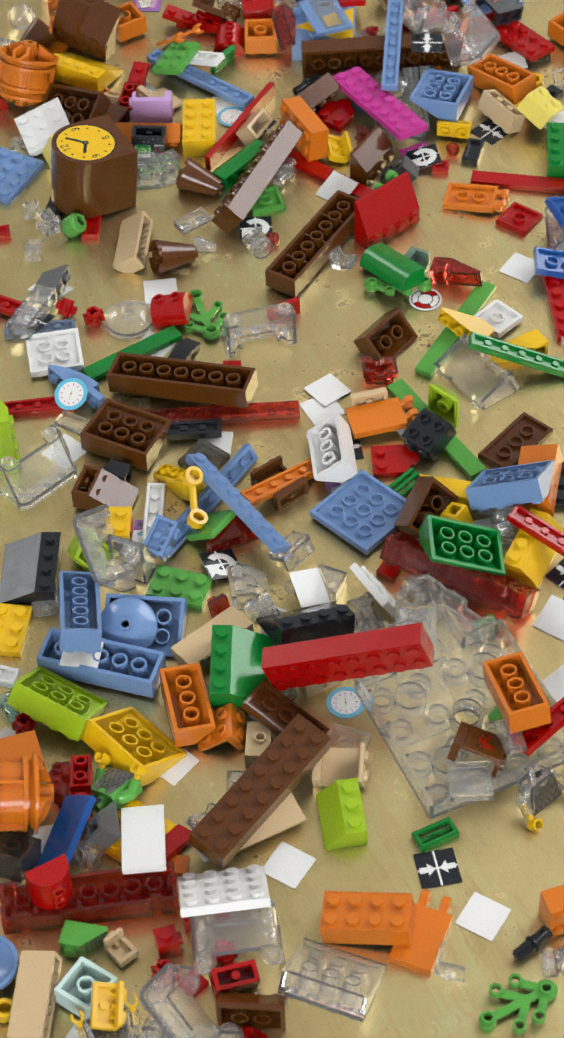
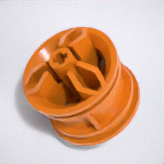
M23 40V42L18 41L0 46V96L13 103L14 99V104L21 107L41 104L50 83L54 81L56 64L59 62L58 56L38 44L37 48V42L31 40Z
M37 752L32 753V758L27 761L26 755H21V757H0V831H22L25 833L28 830V826H30L33 834H38L39 824L45 820L51 809L50 803L54 802V784H39V782H51V779Z

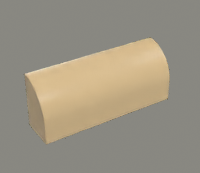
M143 210L121 222L113 268L117 271L134 273L145 268L153 220Z
M231 605L172 646V654L179 666L200 662L203 672L211 664L212 625H234L254 631L253 623Z
M292 793L286 797L239 851L306 821Z
M21 950L7 1038H50L56 1002L54 989L59 983L62 958L56 951Z

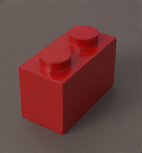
M255 959L211 969L209 974L214 997H218L219 992H239L256 988L261 981Z

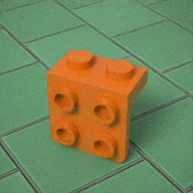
M232 703L212 710L216 729L198 742V749L205 751L226 741L239 751L244 749L246 744L245 713Z

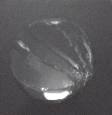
M17 3L10 8L7 18L9 24L14 29L23 31L28 28L35 18V14L29 5Z

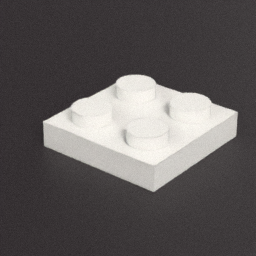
M495 299L474 315L475 317L482 318L496 330L493 335L498 339L523 321V315L498 299Z

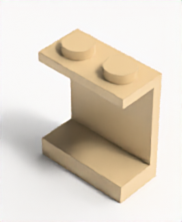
M361 742L360 749L330 748L312 768L313 787L326 788L336 780L357 777L359 788L364 790V782H368L369 771L365 770V766L370 761V750H366L365 742Z

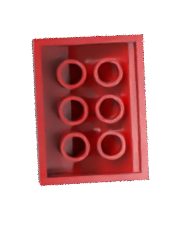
M408 172L399 175L354 201L355 241L363 248L367 249L372 245L384 242L419 221L420 208Z

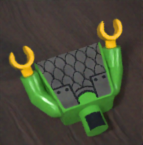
M100 752L95 754L94 760L99 763V768H96L95 781L91 787V792L96 798L92 809L98 813L114 802L116 803L117 810H120L143 791L140 785L141 780L139 779L146 774V768L137 762H133L130 766L131 773L109 766L105 769V766L111 761L110 756Z

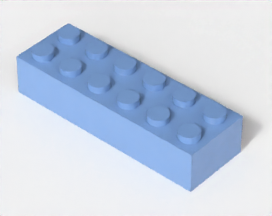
M59 571V651L67 653L101 652L102 622L99 572Z
M50 627L36 658L38 666L40 665L65 679L154 698L160 684V669L166 668L165 652L101 639V642L104 643L101 649L100 660L95 658V653L92 654L93 659L99 662L98 668L81 664L79 667L61 666L59 664L63 651H59V629Z

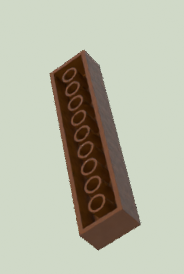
M460 30L425 32L443 33L442 52H412V33L402 34L399 72H402V68L432 65V67L439 65L442 69L461 68L462 40ZM385 35L301 41L303 79L310 78L316 73L320 77L328 72L331 76L358 66L367 74L382 73Z

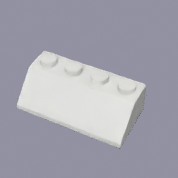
M338 413L307 431L313 476L316 481L343 483L358 474L350 425Z

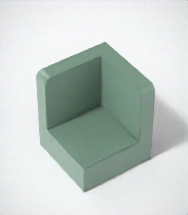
M411 246L404 255L425 267V271L430 266V252Z

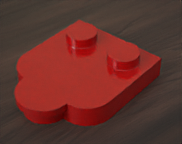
M341 99L337 102H327L316 115L327 128L342 132L354 119L355 110L352 108L351 101Z
M401 444L371 446L373 477L376 479L400 477L409 468L416 466L419 456L416 452L409 451L406 446Z

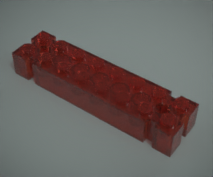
M404 531L396 532L395 535L391 534L385 538L379 558L385 560V563L390 566L398 564L406 573L418 574L423 580L434 581L441 588L455 590L454 592L460 596H469L476 603L490 605V608L495 611L503 609L508 613L509 617L514 619L526 616V613L529 614L534 611L541 589L529 584H523L508 575L500 576L430 561L420 544V540Z
M174 861L166 862V871L123 875L122 868L71 874L73 893L66 906L61 909L48 910L36 906L29 897L27 884L18 886L17 881L0 883L1 923L4 935L22 933V928L30 927L31 932L63 928L65 920L95 924L154 916L153 911L162 910V915L180 913Z

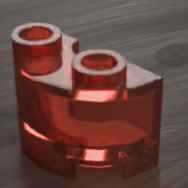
M360 356L362 373L367 384L389 385L394 382L398 374L395 357H383L381 360H374L372 356Z
M70 761L54 763L48 773L51 782L47 783L54 784L53 803L57 804L58 808H61L65 796L69 795L67 788H70Z

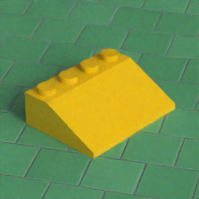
M53 53L59 58V62L56 64L54 80L77 88L102 92L105 87H108L124 73L122 69L77 54Z
M133 706L89 719L82 740L96 753L108 754L111 758L109 765L113 768L131 773L130 766L133 762L144 766L146 774L139 779L141 780V787L155 781L187 755L180 747L175 748L174 742Z

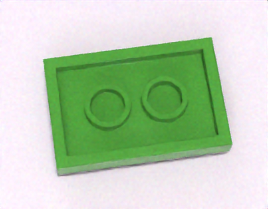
M191 41L182 43L171 42L152 67L153 74L181 75L200 50V43Z
M158 565L146 591V596L186 598L188 608L202 611L214 580H211L209 575Z

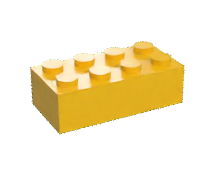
M216 98L183 100V157L205 156L216 144Z

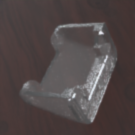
M444 0L404 1L402 23L412 33L425 34L453 29L460 22V14L448 11Z
M472 2L466 3L461 9L462 13L466 15L459 23H448L441 31L451 67L481 62L501 39L499 31L480 8Z
M283 302L230 313L223 319L221 340L228 358L237 356V349H243L242 342L274 335L277 341L284 339L288 345L297 344L296 312L290 303Z
M464 334L434 363L438 369L436 373L442 379L447 378L472 401L471 405L476 410L481 409L484 411L515 393L520 386L506 369H501L486 354L469 349V337Z
M53 424L42 432L43 440L46 443L20 461L10 456L0 459V494L19 510L26 511L33 508L77 476L76 464L62 433Z
M107 503L75 515L72 520L73 529L93 581L99 586L123 593L137 589L131 565H122L118 559L109 561L102 544L110 540L114 535Z
M270 899L271 907L189 917L195 975L209 973L211 969H214L217 963L216 956L261 951L263 961L269 965L285 964L276 902Z
M166 963L140 992L142 1004L168 1038H243L245 1036L234 1023H224L221 1027L215 1025L193 997L199 989L201 982L199 975L192 966Z

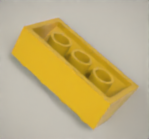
M530 508L529 512L564 533L563 528L550 514ZM519 529L504 557L506 574L501 577L538 589L557 552Z

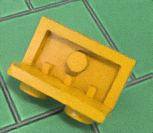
M440 120L437 122V135L468 139L470 138L473 122L463 120L447 122Z
M344 131L341 138L329 135L327 146L328 160L347 164L350 153L353 151L348 132Z
M109 507L108 514H105L104 519L107 529H103V540H107V545L112 547V541H130L132 507Z
M94 981L92 983L90 1029L117 1031L125 1024L126 1011H123V1002L127 998V989L124 988V981H118L117 983Z

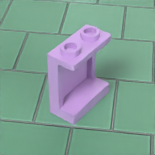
M165 91V97H137L136 92H133L132 98H129V107H132L130 118L134 120V123H173L172 91Z

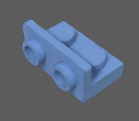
M157 514L141 547L142 551L157 556L161 561L166 562L167 558H170L173 553L175 541H178L181 537L182 528L179 523Z

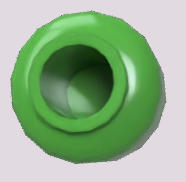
M72 213L61 221L63 233L71 238L82 234L86 230L85 218L78 213Z

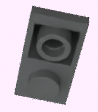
M405 155L381 171L380 183H387L385 182V175L391 169L399 175L408 172L412 182L417 179L420 167Z
M65 264L43 272L36 283L38 296L57 301L59 296L64 293L67 283L71 281L72 275L69 271V265Z
M110 803L87 821L85 825L87 841L108 849L121 838L116 803Z

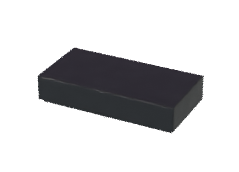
M468 138L461 163L478 165L485 140Z

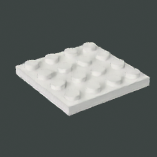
M249 865L247 868L242 869L230 867L225 871L207 870L201 874L189 872L178 876L181 918L271 907L264 866Z

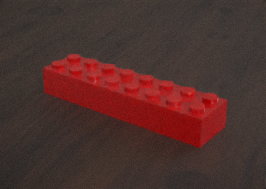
M413 623L265 647L262 653L261 669L272 686L277 690L283 691L296 687L302 688L315 684L432 667L433 644L422 623Z

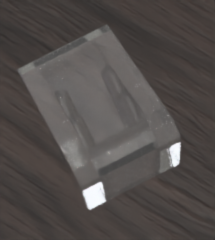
M323 564L318 565L330 602L337 604L347 587V572Z

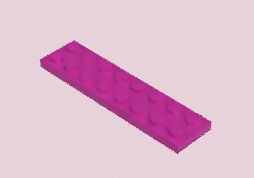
M359 66L332 76L340 85L341 91L399 141L428 130V124L389 91L381 90V85Z

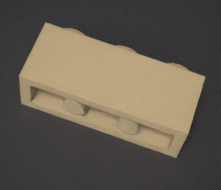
M495 89L483 91L477 108L493 120L494 124L500 126L505 133L520 132L525 116L517 107Z

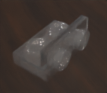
M292 531L285 537V540L291 545L289 551L277 554L269 551L267 554L270 560L282 562L286 571L291 572L315 550L308 534Z

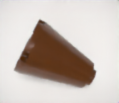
M34 18L19 41L31 40L37 42V48L38 44L48 48L57 42V38L54 33L50 34V28L42 20Z
M187 158L184 162L186 166L184 169L181 168L178 174L176 188L211 196L221 195L224 189L223 181L193 158Z
M151 240L149 244V252H152L149 262L153 273L162 274L192 263L198 257V250L193 244L163 240Z

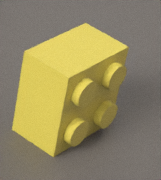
M539 86L526 95L517 109L539 130H542L547 126V123H552L564 107L558 99L553 98L546 88Z

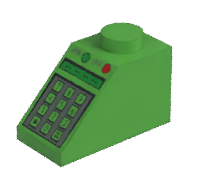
M65 920L58 942L60 953L67 957L86 956L104 945L103 939L109 933V928L107 926Z

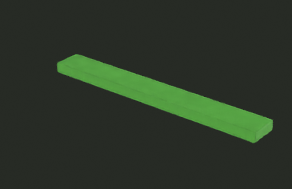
M480 280L458 312L474 316L483 309L494 294L496 285ZM445 327L415 367V372L432 378L458 343L460 337Z
M403 379L387 385V391L394 398L398 397L399 401L407 395H412L414 400L412 402L413 406L417 408L419 413L423 408L434 413ZM456 435L443 449L470 480L475 479L483 470H486V467Z

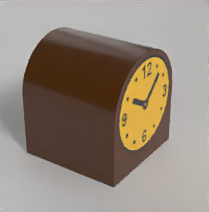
M108 115L66 125L57 130L52 137L51 199L54 206L67 215L78 213L84 218L98 217V215H106L136 206L138 151Z

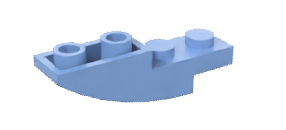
M48 366V378L51 383L58 386L65 379L78 378L87 387L86 401L92 408L98 410L105 401V396L100 393L99 383L92 378L67 367Z

